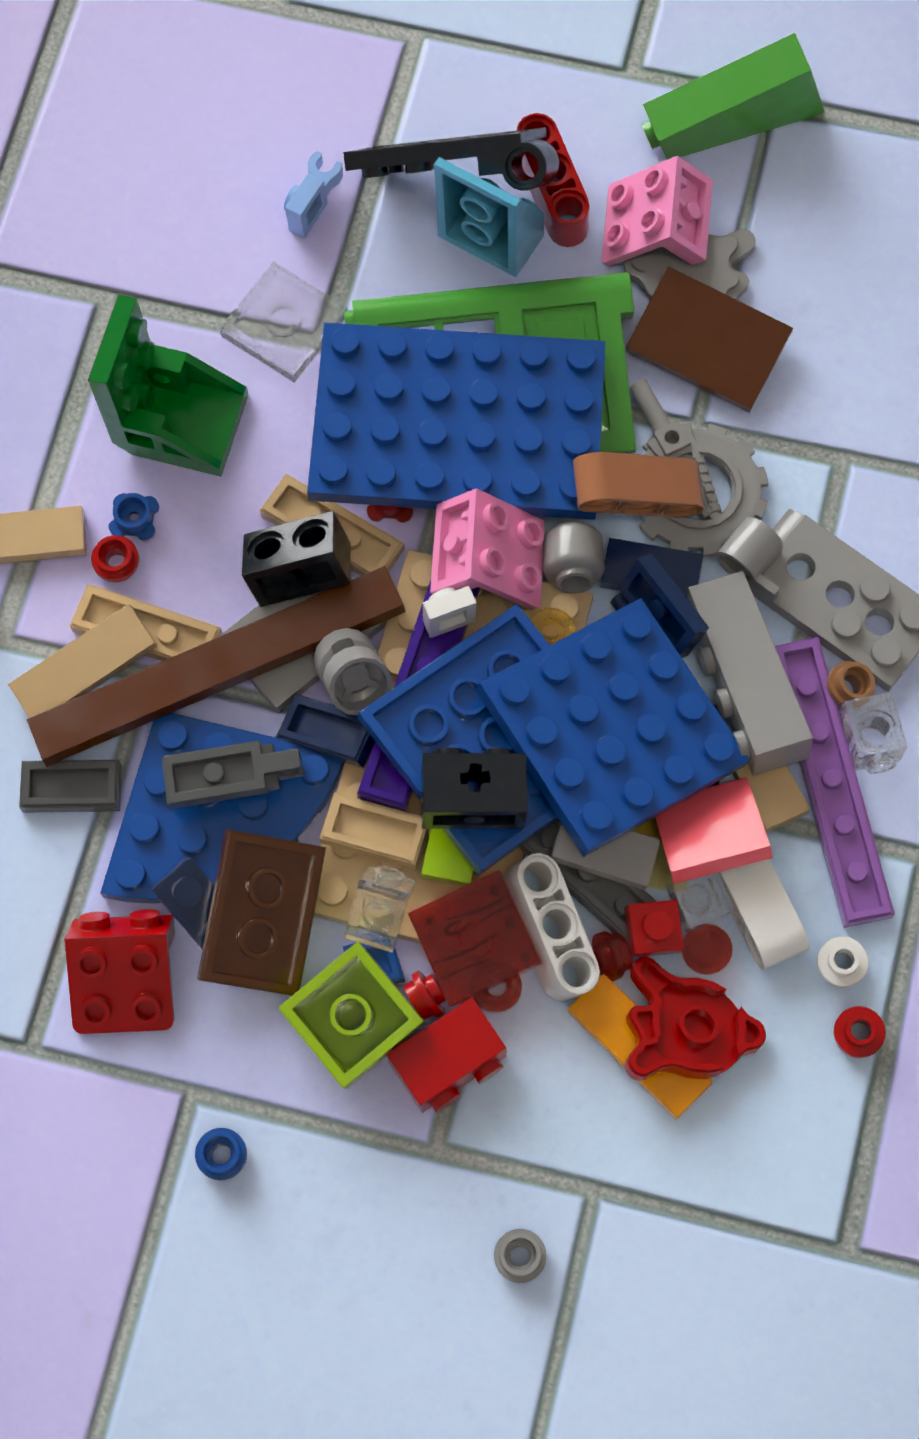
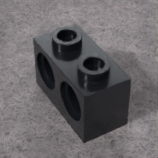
M334 511L244 534L242 577L260 607L350 584L351 542Z

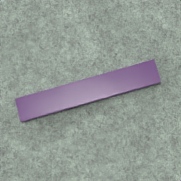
M819 637L776 645V651L813 737L809 759L800 761L799 764L843 929L891 919L895 913L839 709L827 689L829 673Z

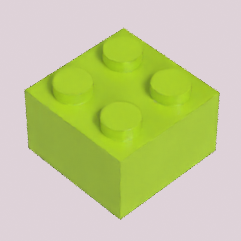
M358 941L278 1007L343 1089L350 1088L387 1057L386 1054L405 1042L427 1023L367 949Z

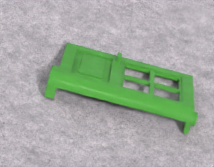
M629 272L353 300V310L344 311L345 324L401 328L434 326V330H444L443 325L494 320L496 334L606 341L600 452H636L621 322L624 319H632L634 315Z

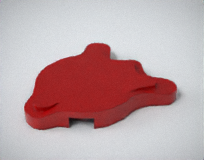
M645 956L638 958L630 969L632 982L649 1002L648 1006H634L626 1016L627 1025L637 1042L636 1047L625 1062V1070L632 1079L642 1081L656 1073L663 1072L675 1073L694 1079L717 1077L728 1071L741 1057L757 1052L764 1044L766 1031L763 1024L749 1016L742 1007L738 1010L734 1003L724 994L727 989L719 984L701 978L674 976L663 969L654 959Z

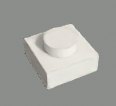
M469 586L458 590L452 587L439 590L431 595L428 601L423 602V622L430 638L476 622V601Z

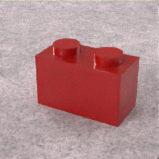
M471 997L388 1052L386 1056L390 1066L420 1111L424 1113L432 1107L437 1113L457 1101L461 1097L458 1089L474 1078L478 1084H481L504 1068L501 1060L507 1057V1048L475 1000Z

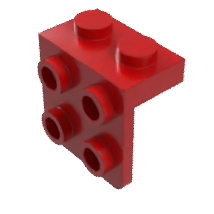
M144 909L134 911L128 917H110L107 912H89L81 915L79 919L73 920L64 941L72 1026L77 1033L162 1031L172 1027L174 1022V1005L169 949L175 934L174 917L172 915H160V912L157 910Z

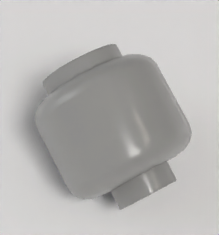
M568 519L560 522L545 533L543 541V573L545 579L550 584L556 586L564 593H583L591 589L602 578L605 572L603 539L601 533L595 527L577 519Z

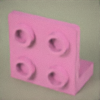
M675 156L610 184L608 188L601 262L611 267L659 247H664L692 266L706 261L713 179L679 156Z
M477 488L436 504L430 593L434 594L439 590L450 587L456 590L469 586L470 589L480 587L527 609L539 608L541 606L545 522Z

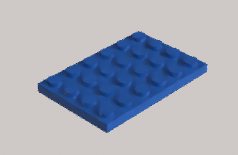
M324 322L307 488L308 501L436 509V504L477 488L533 516L596 520L597 513L584 512L578 509L573 460L583 454L600 452L606 341Z

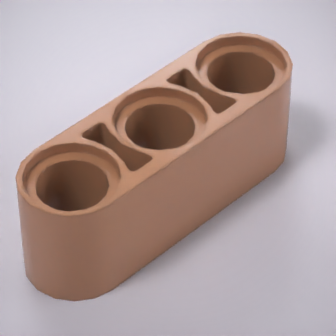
M593 452L580 455L573 460L577 506L581 511L680 518L696 515L704 510L699 462L694 459Z

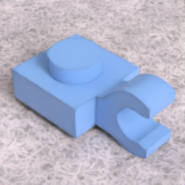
M318 151L313 153L308 160V174L300 186L295 185L291 188L284 202L289 231L304 239L328 204L327 195L343 178V167L339 161L334 164L330 171H319L323 165L322 153Z

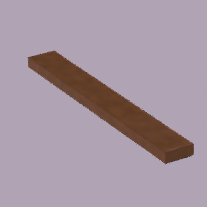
M383 566L351 580L348 585L327 590L26 720L41 759L47 767L310 654L316 650L317 645L326 635L335 630L350 628L363 631L405 613V607L386 566Z

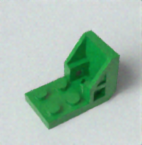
M118 294L88 378L112 443L134 456L222 477L249 395L247 387L187 352L154 345V342L150 341L147 332V320L143 319L137 298Z

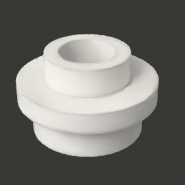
M834 937L825 942L817 955V968L827 983L840 988L851 987L860 982L865 976L868 969V955L858 941L850 937ZM838 953L849 955L852 960V966L848 969L839 968L835 964L834 956Z

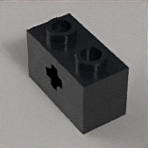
M451 747L438 748L432 753H423L421 766L422 829L524 828L528 813L526 754H513V751L508 748H490L483 753H463L460 749ZM467 782H478V789H480V791H469V784H467Z

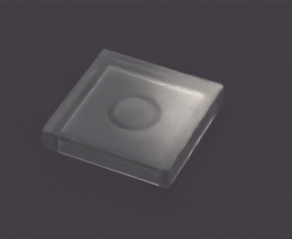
M273 261L221 325L219 331L221 337L295 383L321 350L324 322L342 323L344 321V311H348V309L342 303Z

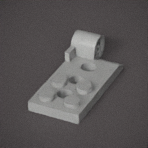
M789 508L773 529L756 518L746 517L716 553L717 562L729 575L740 571L744 572L755 598L811 638L819 637L820 644L843 661L860 662L866 665L875 677V684L887 692L891 690L919 654V594L807 515L799 514ZM796 560L804 561L811 566L813 575L805 580L795 579L788 573L787 565ZM832 588L845 589L851 595L852 603L843 608L835 607L828 602L826 592ZM874 615L882 616L889 621L891 632L882 636L874 635L867 629L865 620Z

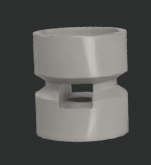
M350 628L335 630L326 635L317 645L313 657L315 670L324 684L328 695L339 710L346 714L358 715L361 710L391 690V674L368 636L361 631Z

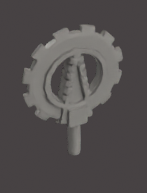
M640 380L634 383L630 390L653 429L652 438L642 446V449L646 451L645 455L687 458L698 461L704 510L697 514L701 520H691L684 517L640 516L644 523L639 528L651 541L658 537L668 543V548L683 551H703V557L715 556L746 517L762 520L768 500L761 499V487H768L764 466L757 468L751 458L755 454L754 449L742 438L737 443L725 436L727 433L725 428L708 424L707 430L692 429V423L680 424L678 420L670 423L647 380ZM705 460L719 466L728 476L732 487L731 501L722 512Z

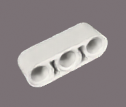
M541 853L531 854L508 868L502 882L505 896L509 894L513 901L509 905L514 904L515 907L510 909L526 949L532 957L531 961L542 988L547 995L555 1000H570L589 992L595 987L599 980V965L557 863L548 855ZM525 869L536 874L540 884L538 892L531 890L524 882L523 875ZM544 916L550 917L557 924L558 937L556 939L551 938L544 931L542 924ZM564 963L569 964L576 971L577 983L575 987L569 985L563 978L562 967Z
M770 859L713 874L755 962L762 970L810 949L804 927Z

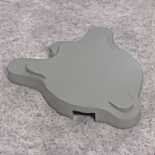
M739 229L723 236L708 234L706 261L692 266L664 247H659L624 261V272H629L630 280L638 284L643 292L646 291L651 298L669 266L738 300L748 290L749 278L745 273L735 271L733 266L754 252L756 239L754 234L747 229Z

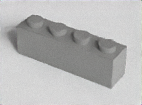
M740 571L688 587V601L709 626V629L699 641L701 648L698 649V658L701 668L706 677L712 675L718 687V690L714 691L717 708L723 719L730 717L735 730L733 735L741 756L748 755L750 758L748 764L753 776L809 759L813 740L812 734L744 572Z

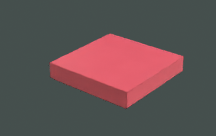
M747 777L707 787L655 817L674 884L773 858L771 846Z

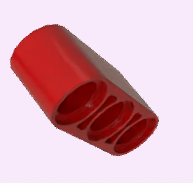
M541 113L529 114L520 120L516 131L546 127L547 137L539 140L546 141L557 152L559 169L555 178L560 180L531 189L530 192L535 204L544 212V225L552 241L559 246H576L584 241L588 233L590 210L588 197L553 119ZM527 152L522 159V168L532 178L538 172V161L533 154ZM564 215H572L575 216L576 219L565 220L560 217Z

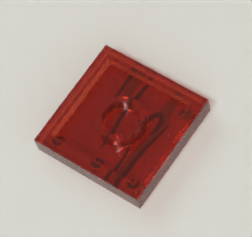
M500 870L408 913L450 1007L543 964Z

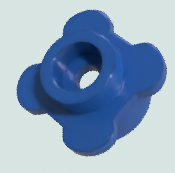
M122 493L117 495L113 500L114 520L109 523L110 533L116 536H137L143 541L151 539L155 534V527L153 525L154 514L160 508L157 499L153 496L144 497L138 493ZM132 514H138V518L136 520L130 519V516Z

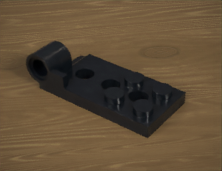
M546 127L381 145L343 152L345 171L361 169L362 178L386 176L399 172L407 174L432 171L438 157L446 161L477 157L479 176L503 174L505 181L512 188L520 191H527L549 184L558 172L559 158L557 152L549 143L539 140L547 137ZM527 152L533 154L538 161V172L534 178L528 176L522 168V159Z

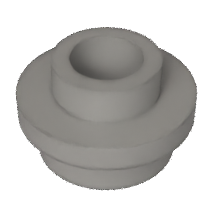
M511 1230L505 1233L496 1244L494 1251L495 1265L500 1274L509 1281L515 1283L532 1281L540 1275L546 1263L544 1243L539 1236L529 1230ZM516 1247H524L530 1252V1261L524 1266H516L510 1259V1253Z

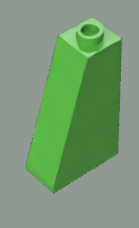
M793 33L644 103L643 106L649 121L643 123L642 127L651 148L654 149L661 146L668 160L675 156L684 157L815 117L825 111L811 68L796 34Z

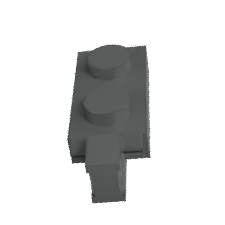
M259 740L161 757L167 805L170 809L266 794L268 791L280 789L279 780L304 776L302 755L298 748L275 752L273 744H261Z

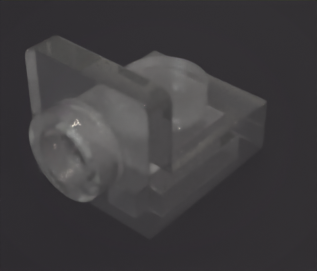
M368 867L357 884L344 938L392 953L397 945L407 903L414 891L416 881L406 878L401 871L392 867Z

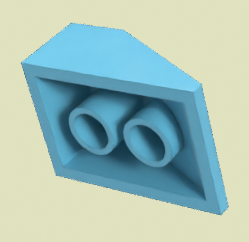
M438 157L434 163L438 236L504 272L517 277L544 237V212L532 201L525 198H517L503 191L490 179L479 178Z

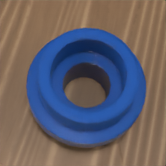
M212 1129L205 1133L197 1143L195 1149L196 1164L200 1171L208 1178L218 1181L231 1179L241 1172L246 1163L247 1148L245 1142L239 1134L231 1129ZM219 1146H227L231 1150L230 1159L224 1164H217L213 1161V1152Z

